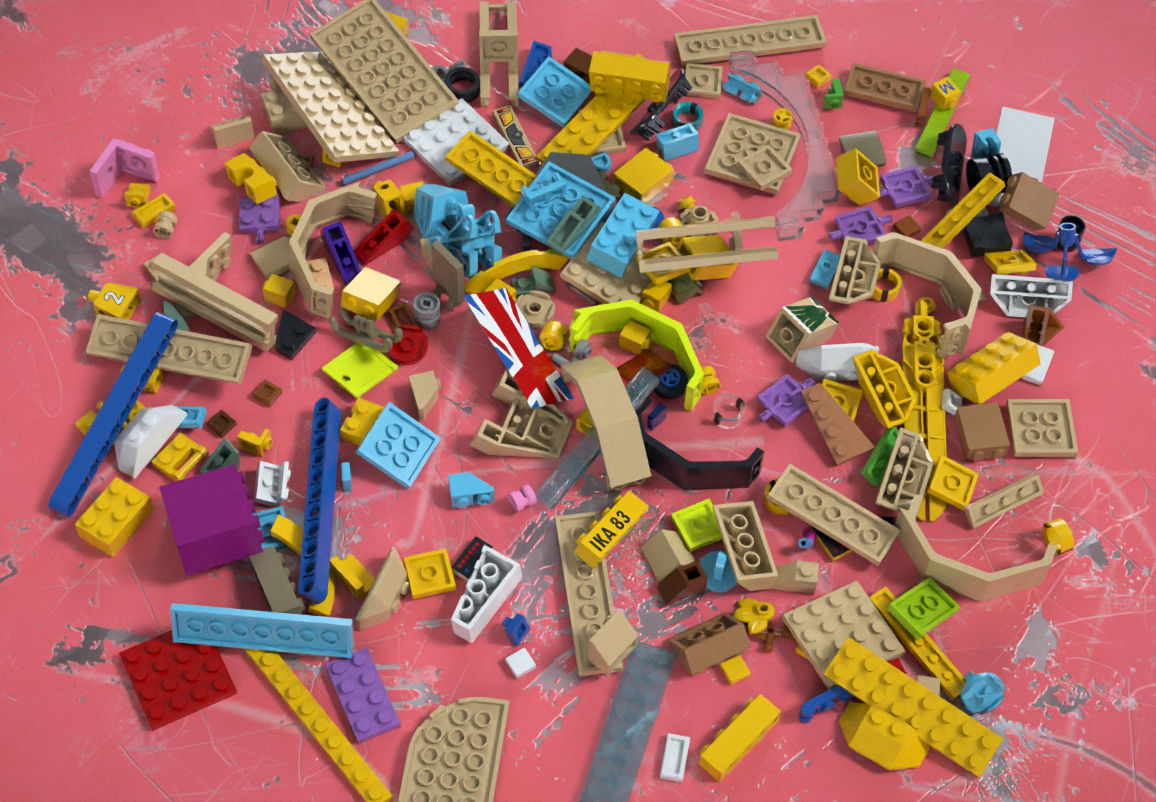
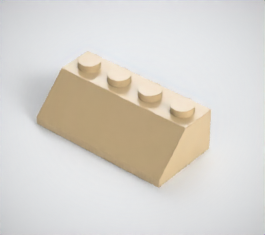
M261 131L249 147L254 154L255 160L262 165L266 173L275 178L277 182L276 187L279 188L283 198L287 201L302 202L325 191L326 186L314 170L310 168V173H308L304 169L307 168L308 162L303 158L298 159L295 157V155L302 154L289 137Z
M754 502L713 505L712 509L736 582L750 591L771 589L779 575Z

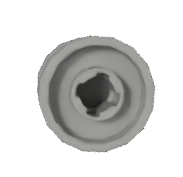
M423 292L418 294L413 301L415 320L421 329H434L441 321L440 300L434 293Z

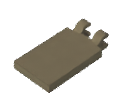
M436 240L431 244L433 280L437 283L433 293L441 299V294L444 292L449 297L446 307L453 312L456 304L462 306V303L465 302L463 265Z

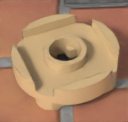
M529 291V294L520 295L515 302L531 328L542 329L555 316V304L545 292ZM538 307V311L533 312L530 308Z

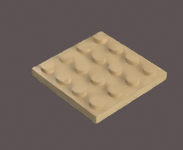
M728 113L704 173L758 189L737 166L738 161L769 144L790 166L801 139V134ZM784 179L762 191L778 195Z
M601 221L586 244L561 272L560 277L602 304L631 299L640 303L643 298L642 292L651 279L645 272L640 273L635 257L622 278L586 260L593 241L605 224Z
M858 581L783 614L782 620L828 690L837 686V684L823 676L847 637L858 642L886 662L903 656L905 653V649Z

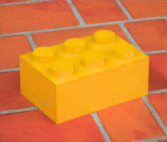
M116 477L75 523L79 537L114 558L154 511L151 497Z

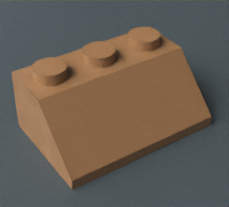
M726 612L668 638V642L681 665L691 674L702 673L705 671V668L721 664L731 656L741 655L744 653V650L751 647L744 624Z

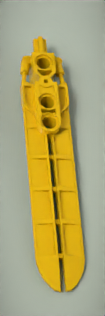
M920 301V303H915V315H913V318H906L904 320L902 330L904 335L901 345L902 371L916 397L908 421L904 423V429L921 434L923 442L926 440V447L933 461L928 479L929 486L938 458L941 455L947 457L945 410L942 409L944 357L940 358L936 353L937 349L941 347L939 342L942 335L941 323L938 320H934L933 316H928L927 303ZM909 335H910V342L907 341V337H908ZM933 336L937 338V345L931 342ZM923 396H925V407H923ZM923 412L926 413V434H924ZM925 490L917 518L920 521H926L925 496H928L929 522H934L943 513L947 502Z

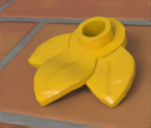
M746 598L738 601L740 608L733 613L734 618L743 623H748L749 634L753 635L766 629L767 622L771 621L775 615V608L768 602H758L755 599Z

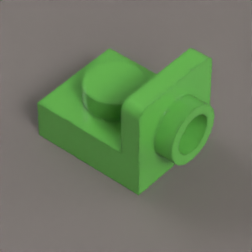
M839 78L832 79L831 87H828V94L824 96V110L842 108L844 94Z

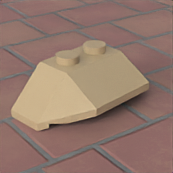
M845 237L829 301L852 304L873 297L881 263L865 239Z
M900 427L887 461L875 504L897 511L900 508H905L907 501H912L915 494L923 496L933 461L921 434Z
M391 547L355 618L356 629L359 631L390 620L392 614L397 613L401 603L399 600L402 594L406 595L410 583L407 580V572L395 547Z

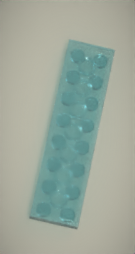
M638 641L637 647L629 654L579 802H629L677 652Z

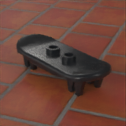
M679 68L670 77L666 102H652L646 109L647 112L640 122L630 131V135L639 134L650 140L652 138L650 134L654 135L655 132L659 133L661 131L659 127L663 128L665 123L661 120L659 114L664 111L670 101L678 103L679 98L683 95L687 96L688 91L692 89V86L685 78V69Z
M959 123L952 124L949 130L938 134L937 144L944 145L941 164L943 174L932 177L933 183H931L932 189H939L938 200L949 201L953 206L959 203L962 170L967 145L966 132Z

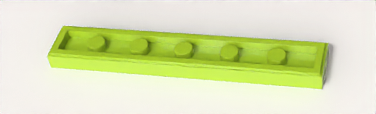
M953 68L949 78L961 91V98L971 74ZM937 104L935 105L916 146V152L934 157L939 146L937 144L938 134L946 131L957 105L944 111Z

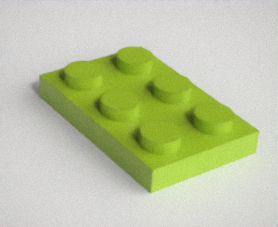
M929 577L891 602L886 609L919 640L958 613L961 607Z

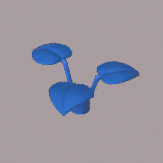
M1072 223L1060 224L1056 239L1048 236L1031 235L1024 232L1023 236L1025 248L1033 253H1047L1050 249H1055L1058 242H1060L1061 246H1064L1063 264L1050 265L1045 269V275L1054 280L1074 281L1079 277L1080 271L1076 266H1066L1068 247L1072 246L1074 242L1076 243L1080 258L1085 259L1088 264L1106 265L1110 263L1117 252V247L1082 250L1078 234H1075L1076 226Z

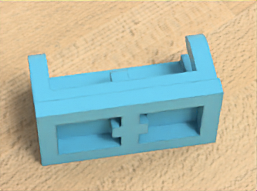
M691 123L656 134L658 152L662 151L664 162L699 150V134Z
M993 128L975 132L970 159L982 156L987 158L988 155L1000 153L1002 142Z
M557 171L553 173L554 176L532 187L521 186L522 190H520V193L530 210L566 195V183Z

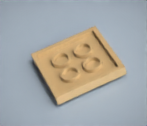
M1070 399L1007 400L1006 407L1014 457H1077L1078 447Z

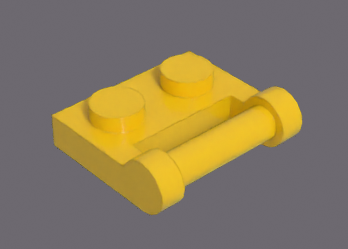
M179 433L153 459L152 465L174 481H180L185 479L184 476L202 458H206L209 452L204 446L198 445L182 433ZM192 452L195 453L179 470H176Z

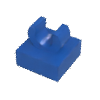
M519 613L513 619L506 617L501 623L506 627L505 632L511 643L519 645L530 630L525 616Z

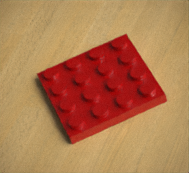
M172 630L119 652L152 731L238 694L217 646L173 642Z

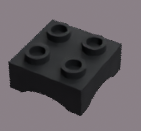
M996 212L983 217H974L963 228L972 257L984 256V253L1011 251L1013 241L1007 231L1003 212Z

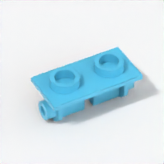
M727 74L729 81H725L722 86L726 92L737 96L742 91L740 98L750 104H756L759 99L758 96L762 97L761 89L757 84L753 82L749 84L737 74Z

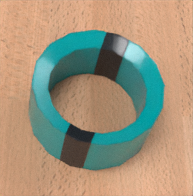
M687 101L675 106L672 119L675 128L689 124L679 120L678 116L683 113L695 115L698 119L692 122L691 125L696 131L701 128L703 109L698 104Z

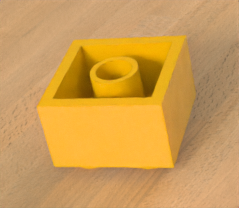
M856 148L836 157L837 187L841 192H844L860 207L880 198L878 170L875 164Z

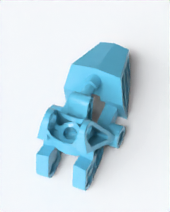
M425 184L416 188L413 215L423 238L430 237V249L431 244L438 240L463 265L464 277L477 274L478 259L485 270L493 267V263L502 259V247L494 244V233L501 232L499 217L494 210L486 211L479 218L475 219V208L473 204L468 203L466 191L436 184ZM491 216L493 218V224H491L489 220ZM442 221L447 224L451 229L450 231L442 224Z

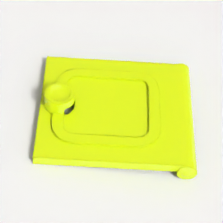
M355 343L323 366L322 371L335 380L340 388L346 389L358 399L386 377L397 371L399 366L378 350Z

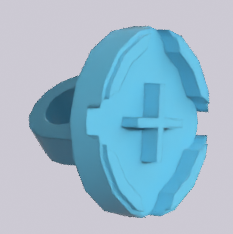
M710 552L701 559L700 565L708 578L706 589L723 593L737 586L738 583L736 582L727 552Z
M971 670L964 675L967 682L963 685L960 698L969 712L973 714L983 712L984 714L992 711L1002 702L1005 686L999 676L987 672L975 675Z

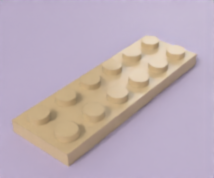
M792 464L788 465L767 496L768 500L879 566L901 531Z

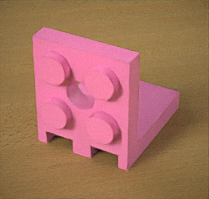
M116 138L112 139L89 171L96 196L104 198L122 171L155 183L161 178L154 152Z

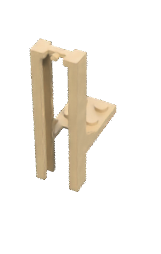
M479 2L481 108H488V100H490V62H508L509 100H511V107H519V97H517L518 30L516 2H507V4ZM491 11H496V15H500V11H505L508 30H489Z
M730 212V218L721 222L636 230L640 273L778 259L776 246L743 250L741 230L775 227V218L770 216L741 219L738 212ZM732 232V237L729 238L730 251L643 260L641 244L643 240Z
M224 232L189 267L162 252L152 261V268L161 272V274L159 275V280L151 284V290L265 352L276 343V335L274 333L275 324L278 322V315L215 281L224 269H227L231 263V235Z

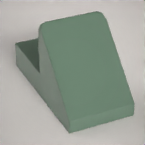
M531 266V275L512 279V286L516 289V299L523 294L524 296L533 290L545 293L555 292L551 274L534 266Z
M224 438L200 469L201 473L203 474L233 464L239 470V452L228 439Z

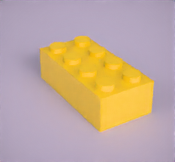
M593 51L589 69L590 91L600 94L610 93L615 96H629L634 99H648L653 102H666L670 84V63Z
M1007 332L947 372L952 391L980 405L1039 366L1041 362L1036 343Z

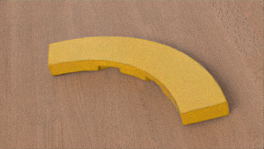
M554 249L542 252L530 250L517 253L493 263L494 266L484 272L482 270L464 284V290L472 294L484 292L496 278L501 280L514 273L529 270L531 266L558 271L570 258Z
M278 514L269 535L285 543L301 557L303 529L291 520ZM331 567L329 568L326 599L316 605L310 602L308 612L321 617H329L333 607L335 586Z

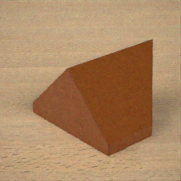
M1029 305L1024 319L1022 338L1044 346L1064 327L1051 308Z

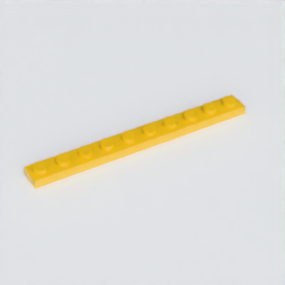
M244 649L365 802H390L393 799L391 793L276 651Z

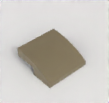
M876 130L838 137L842 154L856 148L877 167L886 165L885 154Z

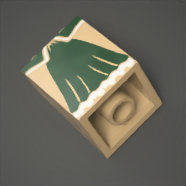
M810 297L781 307L765 337L791 363H795L797 351H805L809 348L820 346L832 337L839 322L817 300Z

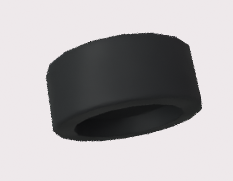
M459 67L451 70L446 75L445 85L458 100L463 99L469 103L479 96L480 77L476 71L466 67ZM462 80L474 84V86L467 90H458L452 87L455 82Z

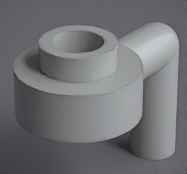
M460 60L445 68L437 65L432 67V69L445 83L446 75L455 68L465 67V62Z
M585 339L580 340L574 349L573 357L570 361L557 353L553 355L552 360L559 365H565L582 360L583 358L586 359L592 351V348H590L591 343Z

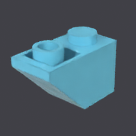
M472 473L448 475L452 508H465L476 504L487 505L490 502H495L494 487Z

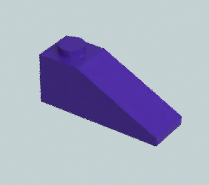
M339 221L323 227L320 233L329 255L344 284L351 282L361 272L343 224Z

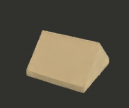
M246 115L209 125L217 149L254 139L251 117Z
M661 529L641 547V551L659 584L677 568L695 561L680 533L677 531Z

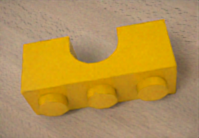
M245 153L224 162L228 178L237 187L245 184L247 196L256 204L277 195V182L275 178L266 173L263 167H260L253 158H250Z

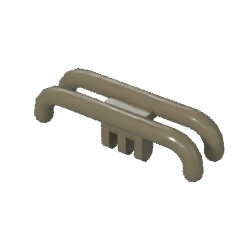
M342 307L339 309L342 320L347 325L355 328L356 333L343 329L337 323L335 317L328 319L330 327L339 336L380 352L387 353L391 351L393 343H398L403 338L402 329L396 328L394 335L376 328L373 320H368L360 315H355L354 319L351 318L347 309ZM377 337L384 339V344L374 341V339Z

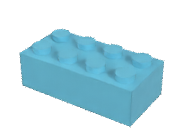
M624 193L593 241L586 260L622 278L638 251L636 230L652 229L660 211Z

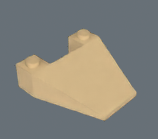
M506 368L499 377L492 392V396L510 404L502 424L498 426L484 419L476 429L470 446L487 455L559 458L573 422L553 404L532 409Z

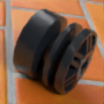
M1004 153L988 155L987 158L982 156L969 159L966 165V178L969 190L971 191L990 172L1005 183V187L998 194L1005 193L1008 186L1007 181L1012 175L1007 156Z

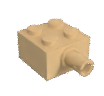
M272 78L270 80L272 91L261 93L263 108L273 134L280 135L308 127L275 79Z

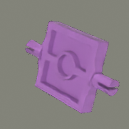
M917 165L882 174L880 181L884 188L879 189L880 197L887 195L895 209L930 200L932 193L928 184L933 183L932 177L937 175L925 177L920 173Z
M279 194L259 204H256L249 197L240 198L239 230L241 234H256L255 242L257 244L261 242L262 244L264 243V233L280 230Z
M871 206L835 216L834 222L838 230L829 232V239L831 241L837 238L845 240V237L849 236L865 239L868 245L875 243L876 237L886 234L883 225L892 223L893 219L891 215L880 218L874 213Z
M787 374L757 396V401L765 408V411L758 415L759 421L761 420L764 423L772 416L784 427L791 424L809 410L801 395V391L815 385L814 380L809 377L801 384Z

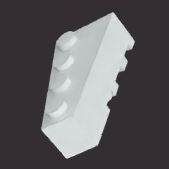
M486 545L483 546L480 559L475 564L472 577L468 580L464 595L461 596L451 619L454 634L470 643H473L522 579L519 563Z

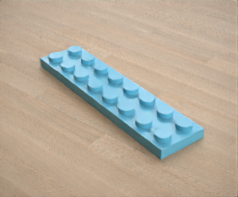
M172 603L170 608L173 642L352 658L353 655L352 619Z

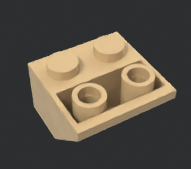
M620 610L614 615L610 614L603 622V626L599 630H594L589 636L588 660L609 676L637 647L638 634Z

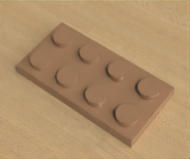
M853 63L844 89V95L917 113L926 80Z

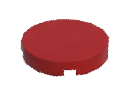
M399 326L403 331V338L400 342L393 343V347L389 351L390 356L396 362L403 365H413L420 362L428 351L427 336L417 326Z

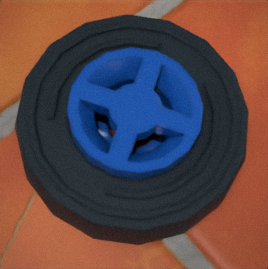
M663 364L657 367L652 375L654 380L652 388L658 396L665 399H676L685 393L688 376L680 366Z

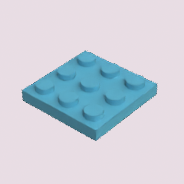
M548 56L519 90L517 97L564 128L593 91H590L589 83Z
M388 402L355 453L408 489L441 438Z

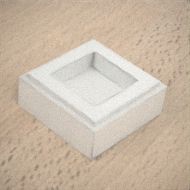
M947 388L942 392V409L955 416L957 407H962V396Z
M525 648L505 658V662L517 679L536 669L535 662Z

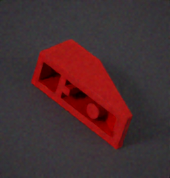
M393 209L354 250V253L367 265L401 244L416 228L404 215Z

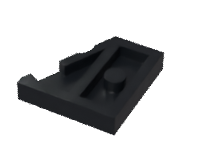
M284 310L275 343L276 352L293 360L316 334V327Z

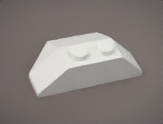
M991 274L990 295L1006 316L1025 318L1029 305L1051 308L1055 314L1071 301L1073 281Z
M865 343L820 345L805 351H797L795 365L818 382H823L824 379L830 381L858 380L853 356L870 350L879 353V346Z
M173 405L141 408L114 441L119 470L135 479L186 418L187 412Z

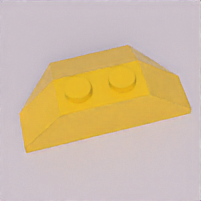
M874 350L853 356L859 385L864 390L863 393L876 420L887 429L906 423L915 404L916 397L899 363L878 354Z
M850 702L838 721L849 748L889 771L919 768L930 749L918 737L917 731L912 726L886 711L874 708L866 703Z

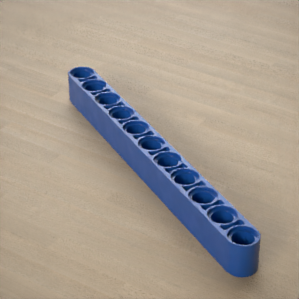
M159 312L153 316L51 495L48 509L67 517L73 515L178 327L177 319Z
M326 397L319 399L315 403L313 411L298 586L299 592L315 605L322 603L328 593L341 410Z

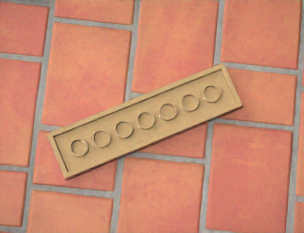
M818 15L674 33V41L681 66H686L687 63L701 64L826 47V39Z
M97 314L85 352L91 356L128 362L149 324ZM177 329L156 367L162 370L241 385L253 346L250 343Z
M598 512L555 516L578 676L605 674L588 660V638L594 630H599L603 626V622L610 614H615L606 558L593 569L574 553L578 546L575 543L583 533L587 535L590 532L588 528L595 520L599 522ZM623 662L613 672H622Z

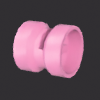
M528 484L522 486L519 491L508 493L510 504L517 513L524 510L525 506H532L537 503L535 493Z

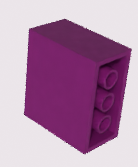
M235 464L159 487L186 576L263 552L261 543L265 542L262 530H257V528H261L258 515L253 516L256 510L253 501H248L251 498L247 486L242 485L246 484L242 471H237Z

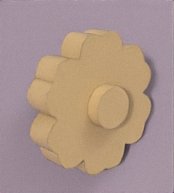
M694 206L693 209H685L680 215L682 225L719 222L716 213L713 211L708 212L707 207ZM717 233L689 235V237L712 236Z

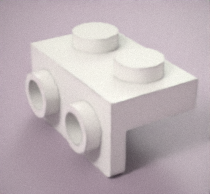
M263 461L258 463L253 502L279 507L283 501L287 500L289 489L286 486L291 471L288 470L289 462L284 461L281 466Z

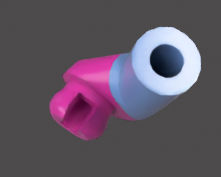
M807 527L805 528L806 531L802 532L804 538L798 541L799 547L803 549H811L817 538L816 532Z

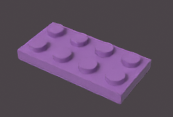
M367 647L354 652L352 658L341 657L325 664L358 744L401 727Z

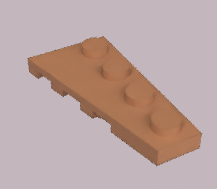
M821 383L801 391V395L836 466L875 449V446Z

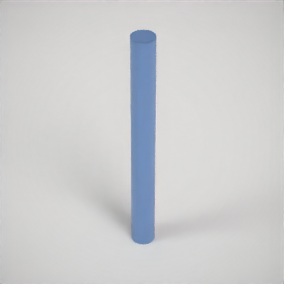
M410 151L345 176L341 178L343 185L352 183L414 159V153Z

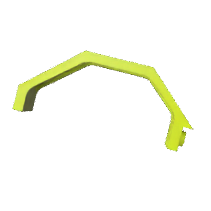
M632 299L574 310V320L569 326L571 352H574L580 340H587L590 336L621 331L629 320L650 329L652 341L671 350L675 354L680 367L687 373L688 384L686 386L684 408L690 412L693 410L701 398L704 373L681 323Z

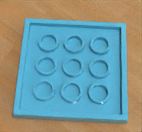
M548 161L530 187L554 176L553 173L557 171L566 183V195L531 210L522 196L506 218V223L559 252L546 243V241L568 210L574 208L582 195L597 204L601 211L583 234L563 253V255L572 259L586 244L616 202V198Z

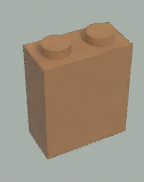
M1024 172L1011 175L1007 181L1006 191L1000 199L1001 204L998 210L1035 231L1047 228L1060 193Z
M998 403L957 407L954 421L965 461H979L984 458L999 459L1007 455L1010 442Z

